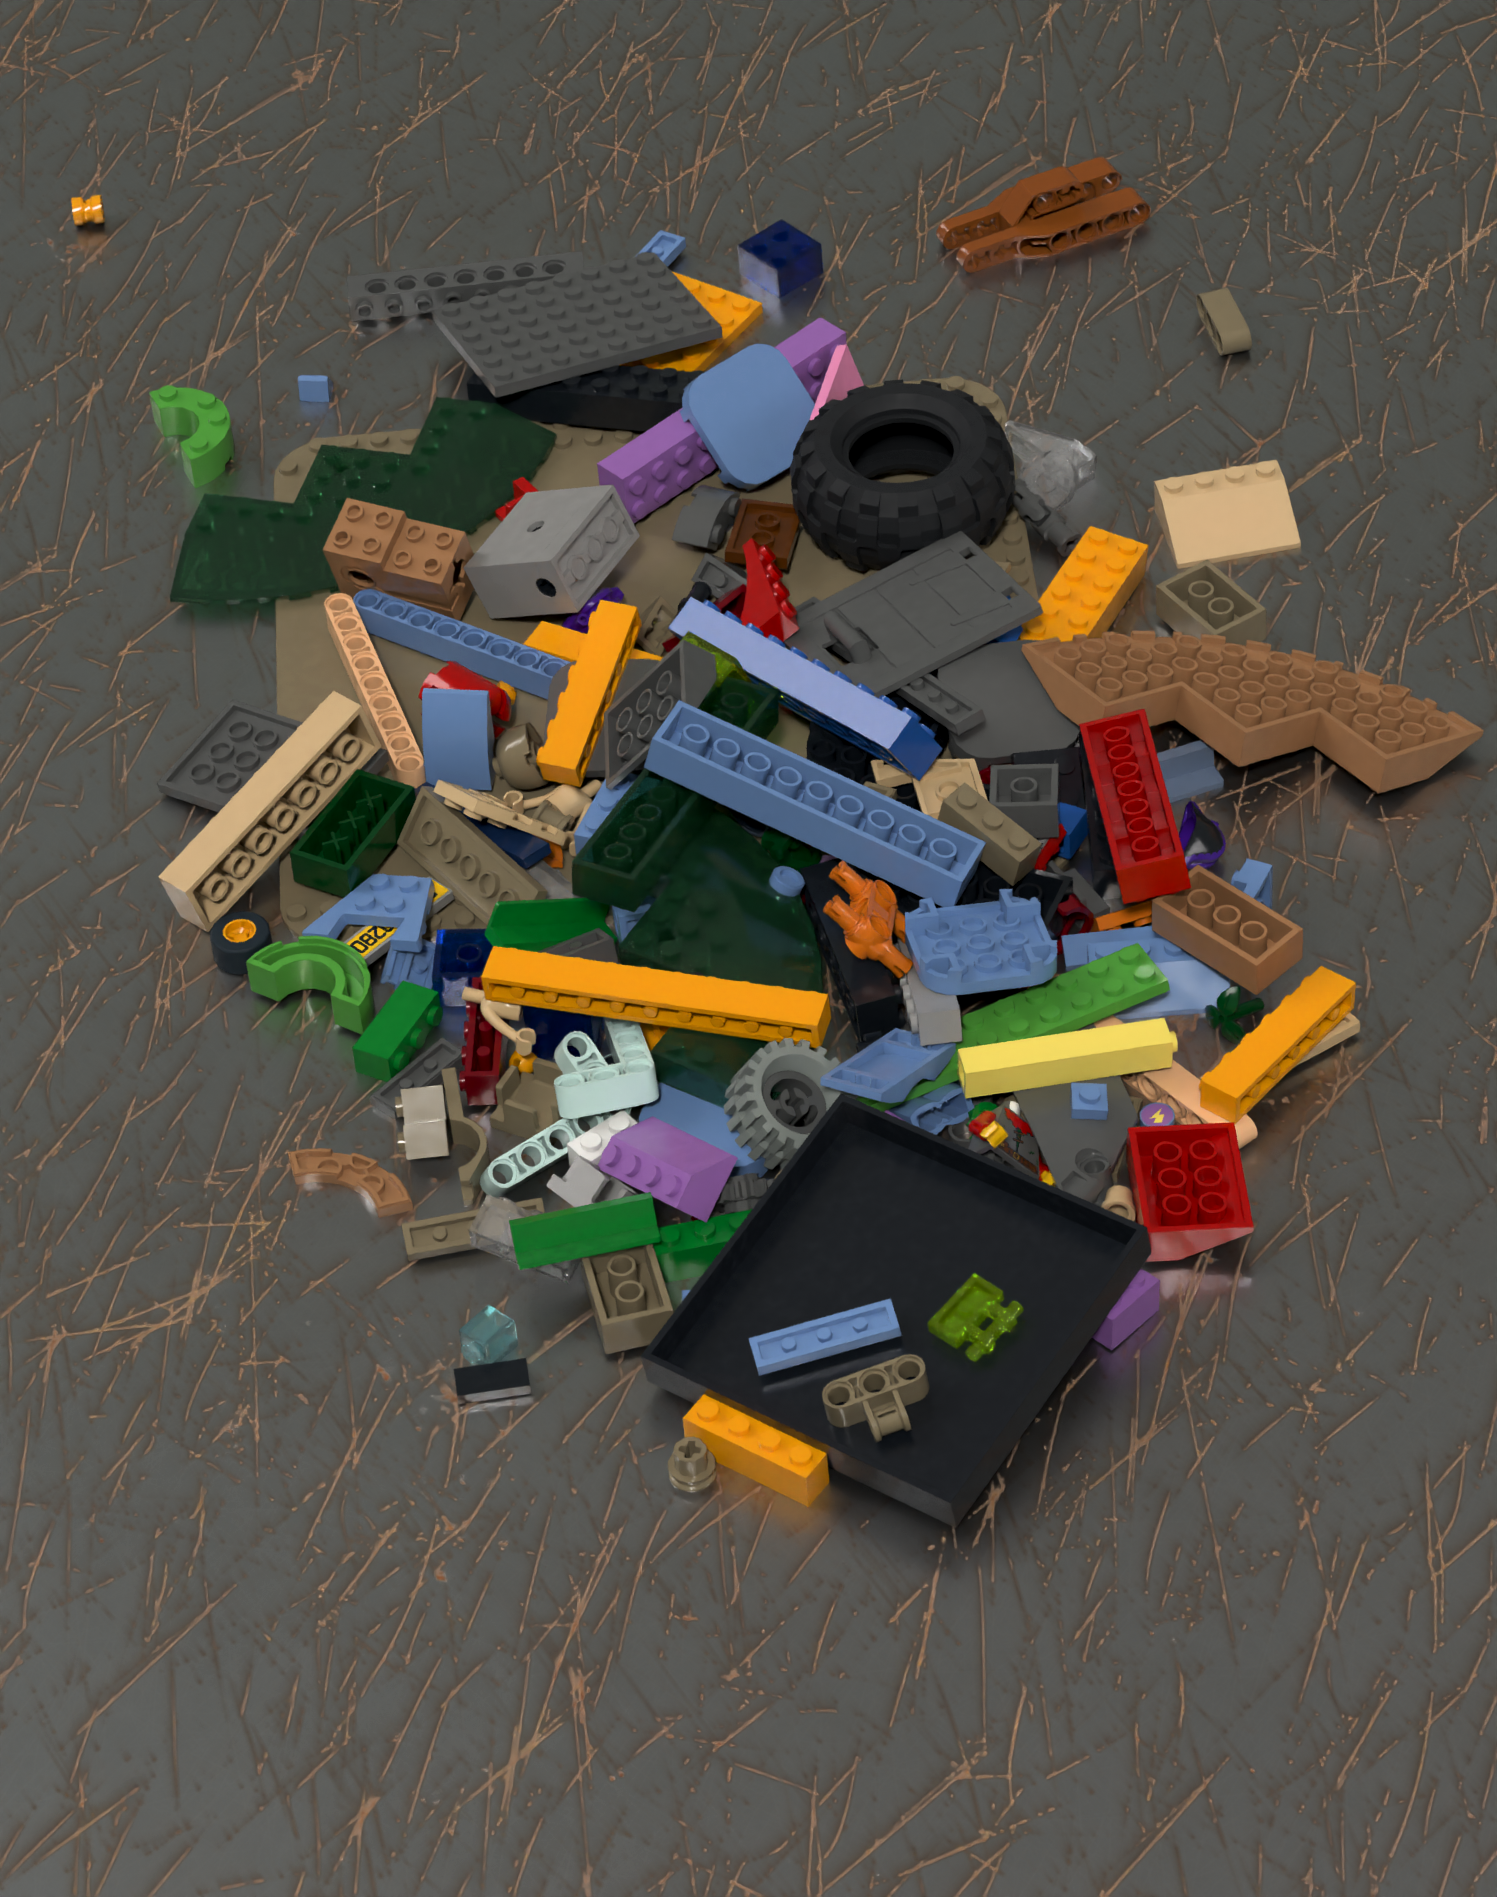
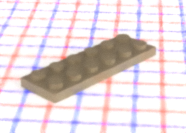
M421 787L397 844L435 879L451 889L453 895L483 923L488 925L495 903L498 901L545 899L548 891L461 812L443 804L445 798L433 792V787Z

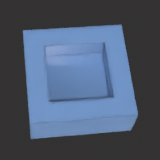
M1071 1083V1119L1107 1120V1084Z

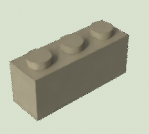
M964 782L943 800L938 820L985 841L986 845L980 861L1010 885L1014 886L1035 867L1042 843Z

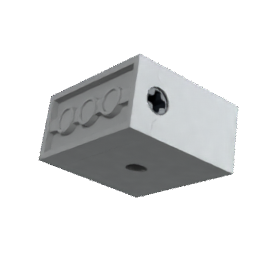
M614 485L527 492L463 568L491 619L576 613L580 611L640 535Z

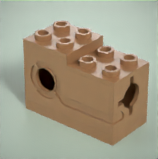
M350 498L346 499L323 548L324 555L341 593H345L354 599L355 594L359 591L373 589L460 621L474 590L463 568L474 555L466 533L408 519L405 512Z

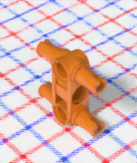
M841 861L838 866L836 865L832 869L829 878L834 880L850 895V906L840 896L836 895L832 898L834 903L831 900L826 903L823 913L844 929L845 942L855 956L862 960L867 958L874 961L879 960L897 978H901L904 973L906 974L911 969L913 961L908 959L892 944V933L902 943H905V916L898 910L894 892L881 880L863 879L845 861Z

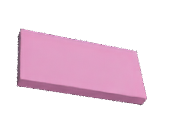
M847 344L837 345L809 420H814L819 414V409L830 400H843L848 397L847 391L864 385Z

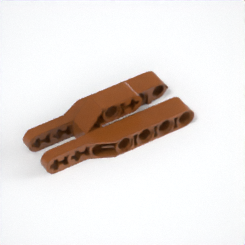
M1097 157L1068 168L1060 166L1019 180L1016 186L1005 189L987 206L942 222L937 228L936 236L947 249L961 247L957 252V262L964 270L973 273L1014 258L1049 257L1129 229L1145 222L1150 215L1151 209L1147 202L1133 188L1127 187L1112 192L1120 184L1122 176L1106 158Z

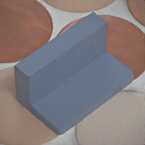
M1203 740L1157 753L1170 803L1224 786V779L1214 766V749L1210 748Z

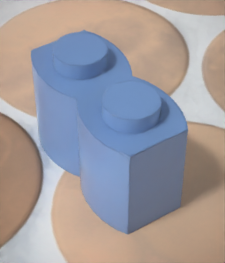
M952 1082L922 1096L908 1100L889 1109V1111L906 1122L937 1135L946 1125H954L966 1120L969 1117L968 1112L974 1108L971 1098L965 1099L961 1085Z

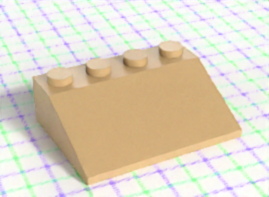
M1277 460L1154 481L1155 512L1177 569L1193 567L1205 560L1216 563L1301 548L1286 482Z

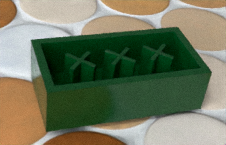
M357 769L289 852L294 882L343 898L374 873L396 845L416 800L414 787Z

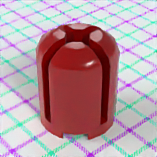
M446 661L450 665L443 667L436 674L430 672L422 684L418 696L421 700L423 688L488 691L491 715L506 722L510 721L512 705L507 692L456 661ZM492 720L494 738L497 740L506 728Z

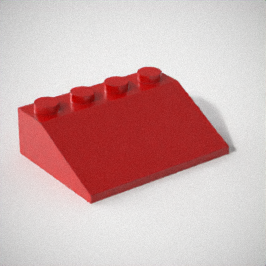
M1234 1122L1128 1127L1126 1163L1133 1205L1136 1209V1223L1147 1227L1151 1254L1146 1262L1181 1260L1253 1232V1220Z

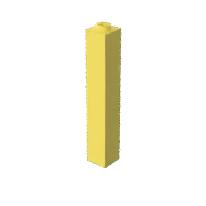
M1165 1018L961 1048L958 1049L957 1075L966 1099L1172 1067L1173 1052H1177L1178 1044L1174 1031H1169Z

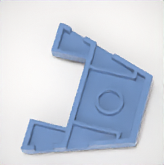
M373 874L302 931V936H321L336 940L347 924L394 927L397 930L390 938L393 950L420 952L423 947L421 938L426 933L427 928L425 919L426 915L430 914L435 891L432 878Z

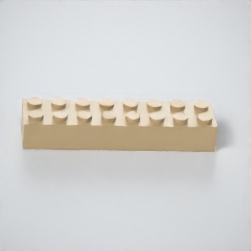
M333 691L158 876L180 917L209 932L214 923L225 915L335 797L357 769L360 770L381 748V744L361 705Z

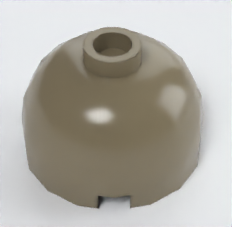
M530 722L507 730L499 738L496 746V757L492 758L493 768L498 777L503 776L511 786L525 790L539 788L550 782L543 779L540 767L536 763L539 750L538 744L542 743L535 727Z

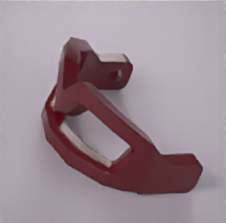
M1073 893L1069 896L1068 901L1058 904L1057 910L1061 915L1067 916L1070 914L1061 936L1069 935L1068 932L1075 919H1083L1085 917V922L1078 934L1089 933L1094 923V914ZM1061 936L1060 940L1057 941V956L1063 953Z

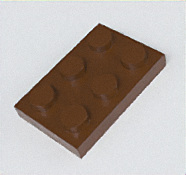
M742 499L725 550V562L746 565L742 546L752 538L760 546L765 544L773 551L776 556L774 563L778 568L787 569L801 527V522L793 504Z

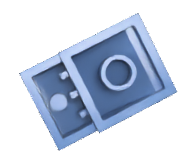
M423 688L422 735L426 782L436 786L439 779L460 785L464 789L492 790L496 774L492 764L495 738L489 692L484 690Z

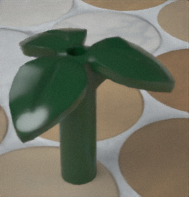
M1240 986L1230 987L1217 998L1218 1009L1213 1005L1205 1007V1014L1210 1027L1215 1030L1221 1023L1223 1036L1236 1045L1241 1043L1246 1033L1235 1021L1264 1009V1002L1261 998H1255L1239 1004L1241 997Z

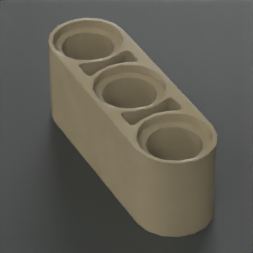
M1223 288L1197 294L1198 313L1219 355L1224 356L1251 350L1252 339L1249 327L1229 289Z

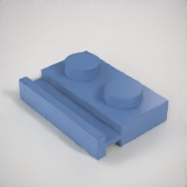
M421 938L423 947L420 952L393 950L390 944L380 983L385 984L388 982L394 985L395 990L402 981L431 989L442 948Z

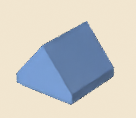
M298 376L300 401L330 402L334 383L328 376Z

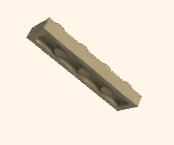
M542 1197L401 1223L408 1261L513 1242L509 1220L545 1213Z

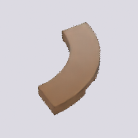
M329 1148L302 1149L287 1152L296 1185L324 1182L350 1188L364 1196L373 1205L379 1218L413 1210L410 1195L400 1179L394 1173H389L378 1166V1162L371 1158L353 1152L351 1155L333 1153L332 1149Z

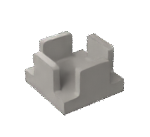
M578 1156L564 1177L561 1178L553 1174L546 1185L574 1207L638 1195L637 1192L615 1177H612L608 1182V1177L599 1171L600 1167L582 1156Z

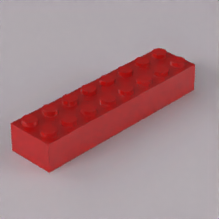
M1145 709L1079 724L1123 904L1142 902L1148 898L1165 894H1176L1182 890L1190 889L1191 884L1184 852Z

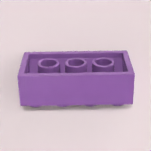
M652 1116L613 1135L602 1152L598 1166L600 1167L599 1170L645 1193L651 1192L653 1197L707 1223L738 1157Z

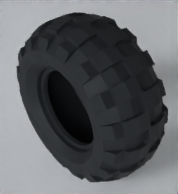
M903 379L884 381L882 386L869 388L863 385L847 391V398L843 400H830L819 409V414L814 420H809L793 452V461L790 466L793 506L805 529L808 528L813 540L831 558L841 556L843 560H846L848 567L863 572L869 568L882 570L926 546L959 531L966 534L977 546L987 545L1002 525L1006 512H1008L1012 504L1015 490L1013 450L1006 438L1005 432L994 418V415L985 405L979 406L975 403L972 395L960 389L952 391L941 389V383L922 380L920 384L903 383ZM895 471H922L936 474L927 479L904 483H888L868 479ZM970 553V554H968L967 556H965L964 558H965V559H968V558L972 557L973 554Z

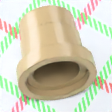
M1121 1185L1110 1187L1106 1192V1197L1101 1207L1135 1221L1136 1209L1133 1205L1132 1192L1127 1187Z

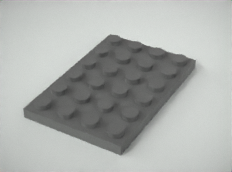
M232 699L157 782L160 793L219 813L303 722ZM380 748L360 770L377 775L389 761L387 750ZM323 810L296 837L297 840L301 839Z

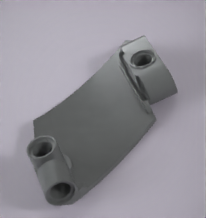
M1092 1023L1075 1031L1093 1029L1096 1027L1094 1023ZM1120 1075L1012 1091L1044 1157L1055 1187L1093 1204L1104 1201L1107 1190L1114 1186L1112 1173L1127 1143L1128 1127H1135L1139 1121ZM1071 1083L1107 1084V1120L1071 1119Z

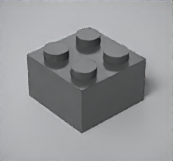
M1059 764L991 765L989 802L1034 838L1059 837Z

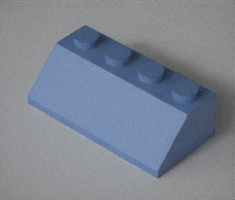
M1165 938L1087 943V964L1119 951L1124 947L1139 943L1168 979L1170 991L1113 1014L1118 1019L1205 1013L1207 1005H1213L1218 1009L1217 998L1223 991L1230 988V978Z

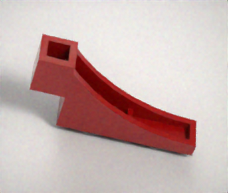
M751 538L742 546L746 558L747 588L740 620L744 626L751 623L764 633V637L768 638L771 634L784 642L800 629L795 618L797 611L788 600L790 593L781 581L783 574L774 563V560H776L775 554L767 545L760 546ZM727 675L747 695L754 691V689Z

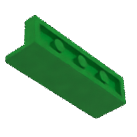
M609 897L498 901L495 903L484 934L492 946L516 948L532 952L543 950L597 928L610 935L614 940V945L618 939L604 922L611 904Z
M651 1192L509 1220L519 1270L661 1241Z

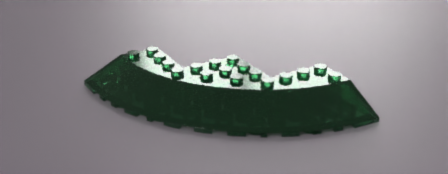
M436 397L410 455L335 445H321L294 503L205 493L185 532L170 593V602L210 605L211 600H227V605L240 604V600L258 599L259 603H268L279 596H288L289 600L311 597L312 591L328 588L330 593L339 591V586L324 555L323 548L347 498L405 512L408 519L464 531L471 535L476 531V525L484 519L490 521L496 516L495 511L498 508L503 507L507 500H510L512 497L514 498L512 481L521 477L528 481L532 480L536 475L537 466L540 463H544L557 440V434L495 403Z
M661 781L624 800L587 844L591 873L656 898L650 908L619 944L620 964L671 972L678 971L685 974L701 972L706 977L713 976L726 980L747 981L754 984L782 986L789 989L823 993L821 955L813 924L800 894L787 896L779 893L770 885L769 879L776 867H780L779 863L762 847L757 839L724 813L698 797ZM670 1027L650 1053L654 1061L658 1082L724 1109V1105L729 1100L724 1096L726 1089L732 1084L730 1082L731 1079L761 1047L763 1049L770 1041ZM771 1092L770 1096L775 1100L782 1092Z

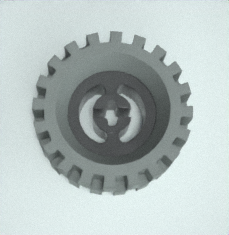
M784 1038L779 1044L774 1040L769 1042L763 1049L761 1047L734 1075L730 1081L732 1084L726 1089L724 1096L729 1099L724 1105V1114L733 1115L727 1122L730 1132L738 1130L740 1134L735 1139V1142L740 1148L747 1144L752 1149L748 1156L754 1161L759 1156H762L766 1159L763 1166L771 1170L777 1164H781V1170L787 1165L840 1094L853 1099L858 1097L855 1094L821 1086V1077L839 1066L841 1062L836 1057L831 1061L827 1060L824 1057L827 1050L821 1046H818L814 1051L810 1050V1041L803 1039L795 1046L793 1038ZM771 1092H782L775 1100L770 1096ZM800 1119L804 1120L805 1126H794Z

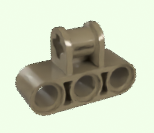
M902 1355L828 1383L822 1392L828 1421L835 1427L844 1428L866 1420L876 1443L882 1441V1436L904 1429L906 1432L912 1430L904 1406L920 1401L929 1392L930 1387L925 1363L917 1355ZM908 1377H916V1378L911 1379V1380H905V1379H907ZM880 1389L879 1392H875V1393H872V1392H871V1391H873V1390ZM840 1402H846V1403L843 1404V1405H839V1406L836 1405V1404H838V1403H840Z

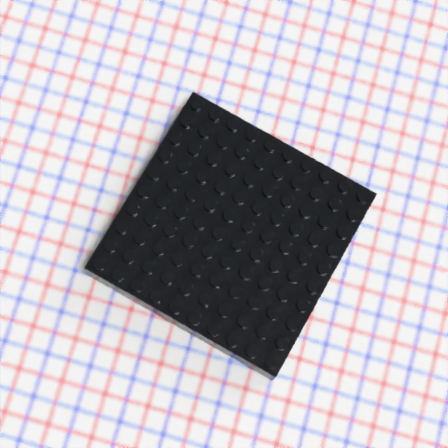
M840 1094L640 1357L648 1382L692 1403H696L703 1394L827 1453L829 1468L956 1528L1150 1256L1151 1247L1148 1229L1139 1223L851 1097ZM891 1298L902 1336L759 1376L749 1338ZM902 1355H917L924 1361L930 1387L929 1392L920 1401L904 1406L912 1430L906 1432L904 1429L882 1436V1441L876 1443L866 1420L844 1428L835 1427L828 1421L822 1399L823 1389L828 1383ZM908 1377V1378L905 1379V1380H911V1379H914V1378H916V1377ZM876 1389V1390H873V1391H871V1392H872V1393L879 1392L880 1389ZM840 1402V1403H838V1404H836V1405H838V1406H839V1405H843V1404H845L846 1402Z

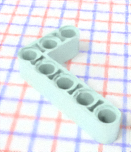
M603 1017L607 1044L615 1064L567 1073L557 1077L554 1080V1088L561 1117L566 1119L580 1118L643 1105L657 1100L659 1089L655 1065L639 1022Z
M574 1031L565 1036L554 1052L556 1064L563 1074L608 1065L591 1038L581 1031ZM567 1046L576 1047L579 1050L580 1057L571 1055L568 1052ZM632 1107L619 1109L618 1112L624 1110L627 1114H629ZM604 1112L574 1119L562 1118L491 1162L480 1178L482 1190L487 1195L497 1198L508 1194L568 1157L567 1143L585 1133L579 1127L578 1120L587 1122L592 1129L613 1116V1114ZM550 1137L559 1139L563 1149L554 1148L550 1143ZM521 1155H529L534 1160L535 1166L526 1165L522 1161ZM493 1172L502 1173L506 1178V1184L497 1182L493 1177Z

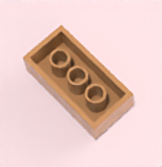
M1196 865L1188 872L1191 884L1190 889L1182 890L1176 894L1160 895L1152 900V930L1255 995H1258L1303 958V928L1200 865Z

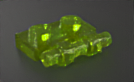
M974 1273L928 1321L927 1325L929 1332L956 1349L966 1339L973 1344L965 1351V1354L969 1359L976 1362L983 1354H989L996 1346L995 1341L1004 1331L1009 1332L1017 1324L1016 1318L1024 1309L1020 1303L1014 1300L1006 1309L999 1305L1004 1300L1003 1291ZM987 1317L993 1319L994 1321L985 1331L978 1328Z

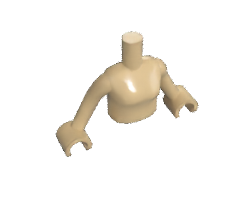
M597 779L581 789L563 784L546 795L523 800L521 792L509 791L504 795V801L508 803L507 807H512L513 810L523 814L524 809L538 807L544 800H548L551 802V807L565 816L571 815L574 819L580 817L574 830L566 832L568 836L564 846L561 845L562 849L569 847L570 855L576 856L574 833L593 801L591 797L598 793L602 784Z
M471 987L464 988L462 1000L481 1004L480 1009L483 1017L495 1029L516 1043V1051L519 1055H529L532 1051V1045L536 1043L535 1031L530 1028L516 1031L501 1019L521 1021L527 1006L486 1000L484 990Z

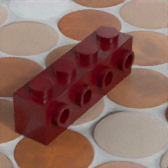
M481 977L472 978V988L484 990ZM466 1001V1015L469 1017V1021H464V1040L467 1042V1046H462L461 1052L462 1066H465V1069L459 1073L460 1091H466L468 1105H498L496 1085L505 1074L508 1037L495 1029L483 1017L480 1009L481 1004ZM501 1018L509 1025V1019Z

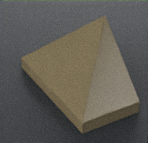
M661 596L656 598L640 615L642 626L636 642L646 652L661 656L665 649L662 643L673 635L668 627L677 614V611Z

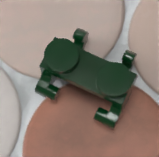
M777 829L767 830L762 835V847L770 851L775 861L774 869L786 866L800 873V868L818 864L822 859L819 849L815 847L808 848L806 843Z

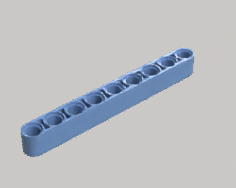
M365 589L359 591L353 599L368 633L445 662L456 661L475 673L496 681L501 680L512 687L547 700L553 676L561 667L570 663L564 659L377 590Z

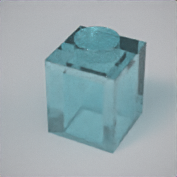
M489 1304L459 1329L461 1353L472 1364L482 1365L500 1362L518 1346L515 1321Z

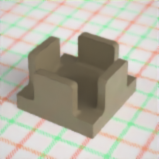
M536 1058L532 1063L534 1075L523 1071L520 1076L518 1067L510 1065L496 1085L498 1105L490 1116L491 1127L529 1139L561 1120L563 1117L559 1115L554 1080L564 1074L558 1065L541 1058ZM550 1137L551 1145L553 1146L558 1139Z

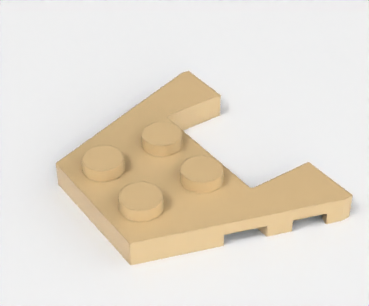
M935 759L920 781L891 765H884L882 760L871 761L876 784L895 787L913 783L921 812L937 820L943 800L964 782L987 800L975 759Z
M439 779L433 792L445 797L443 804L460 811L464 807L463 814L479 821L488 817L487 822L497 827L506 829L507 825L564 846L568 833L507 807V802L485 792L481 794L479 791L471 788L467 790L460 785Z

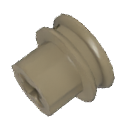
M685 1437L675 1444L673 1454L668 1460L669 1479L672 1485L682 1491L698 1492L706 1489L714 1482L716 1477L715 1458L712 1452L707 1450L706 1444L700 1438Z

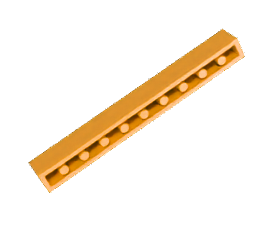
M493 946L481 975L486 1000L770 1042L776 1040L777 1043H780L784 1038H793V1043L796 1045L803 1039L810 1041L811 1048L822 1046L831 1020L828 994L816 991H803L782 986L726 980L713 976L706 977L678 971L671 972L648 967L622 965L614 962L587 960L580 957L553 955L546 952L518 950L516 948Z

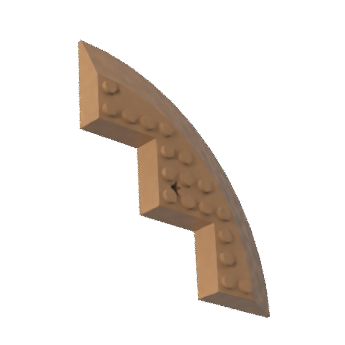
M1131 631L1130 636L1114 632H1102L1101 638L1087 639L1086 634L1073 635L1072 641L1060 642L1061 640L1055 637L1022 644L1021 649L1057 710L1077 725L1145 709L1149 727L1176 720L1190 733L1195 734L1207 743L1210 748L1222 754L1233 765L1238 767L1314 746L1324 753L1327 758L1338 763L1349 774L1360 779L1377 793H1384L1388 790L1428 779L1481 738L1484 731L1454 711L1446 714L1438 710V703L1429 698L1421 701L1411 696V689L1402 685L1383 684L1384 678L1364 670L1356 674L1344 670V663L1316 661L1317 655L1292 649L1291 654L1272 651V644L1247 640L1246 645L1227 643L1225 642L1226 637L1219 635L1201 634L1200 639H1198L1197 637L1182 635V632L1173 631L1172 637H1155V631Z

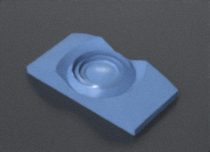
M895 1028L822 1076L821 1086L886 1103L903 1102L911 1089L920 1080H935L956 1052V1044L950 1042L921 1046L918 1034H911L909 1031Z

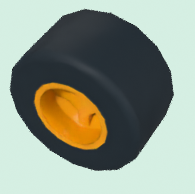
M239 911L227 914L215 922L210 931L214 961L220 969L232 974H248L246 961L259 950L272 944L269 924L264 917L254 912Z

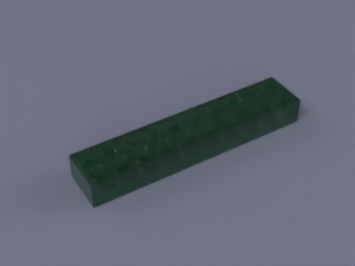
M718 674L715 683L698 709L766 740L779 723V691ZM644 769L573 859L572 894L635 913L718 802L648 769Z

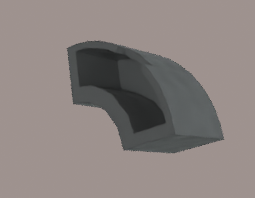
M701 485L691 493L695 498L690 506H683L673 532L672 540L717 551L718 544H721L723 540L724 530L729 524L734 523V519L737 516L741 504L740 493Z

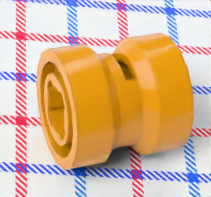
M92 195L86 201L82 197L72 198V213L75 226H83L87 222H94L95 224L105 223L101 195Z

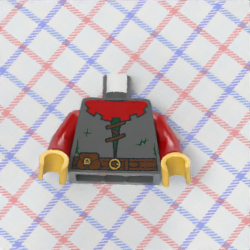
M1004 1101L1000 1104V1107L992 1111H983L969 1123L968 1130L973 1134L969 1150L1055 1187L1048 1166L1042 1163L1039 1147L1027 1121L1020 1117L1021 1109L1017 1102Z

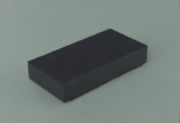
M526 1358L454 1369L458 1404L531 1394Z

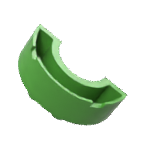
M167 385L159 390L149 392L154 421L163 436L184 435L190 437L180 442L184 471L194 488L201 487L220 476L225 471V464L229 460H233L235 453L230 415L224 403L211 393L192 388H175L174 386Z
M299 936L298 942L282 945L280 940L256 952L246 961L250 987L253 992L279 1002L288 994L299 990H322L331 994L336 1025L363 1034L373 1020L375 1002L367 963L358 951L346 943L328 937Z

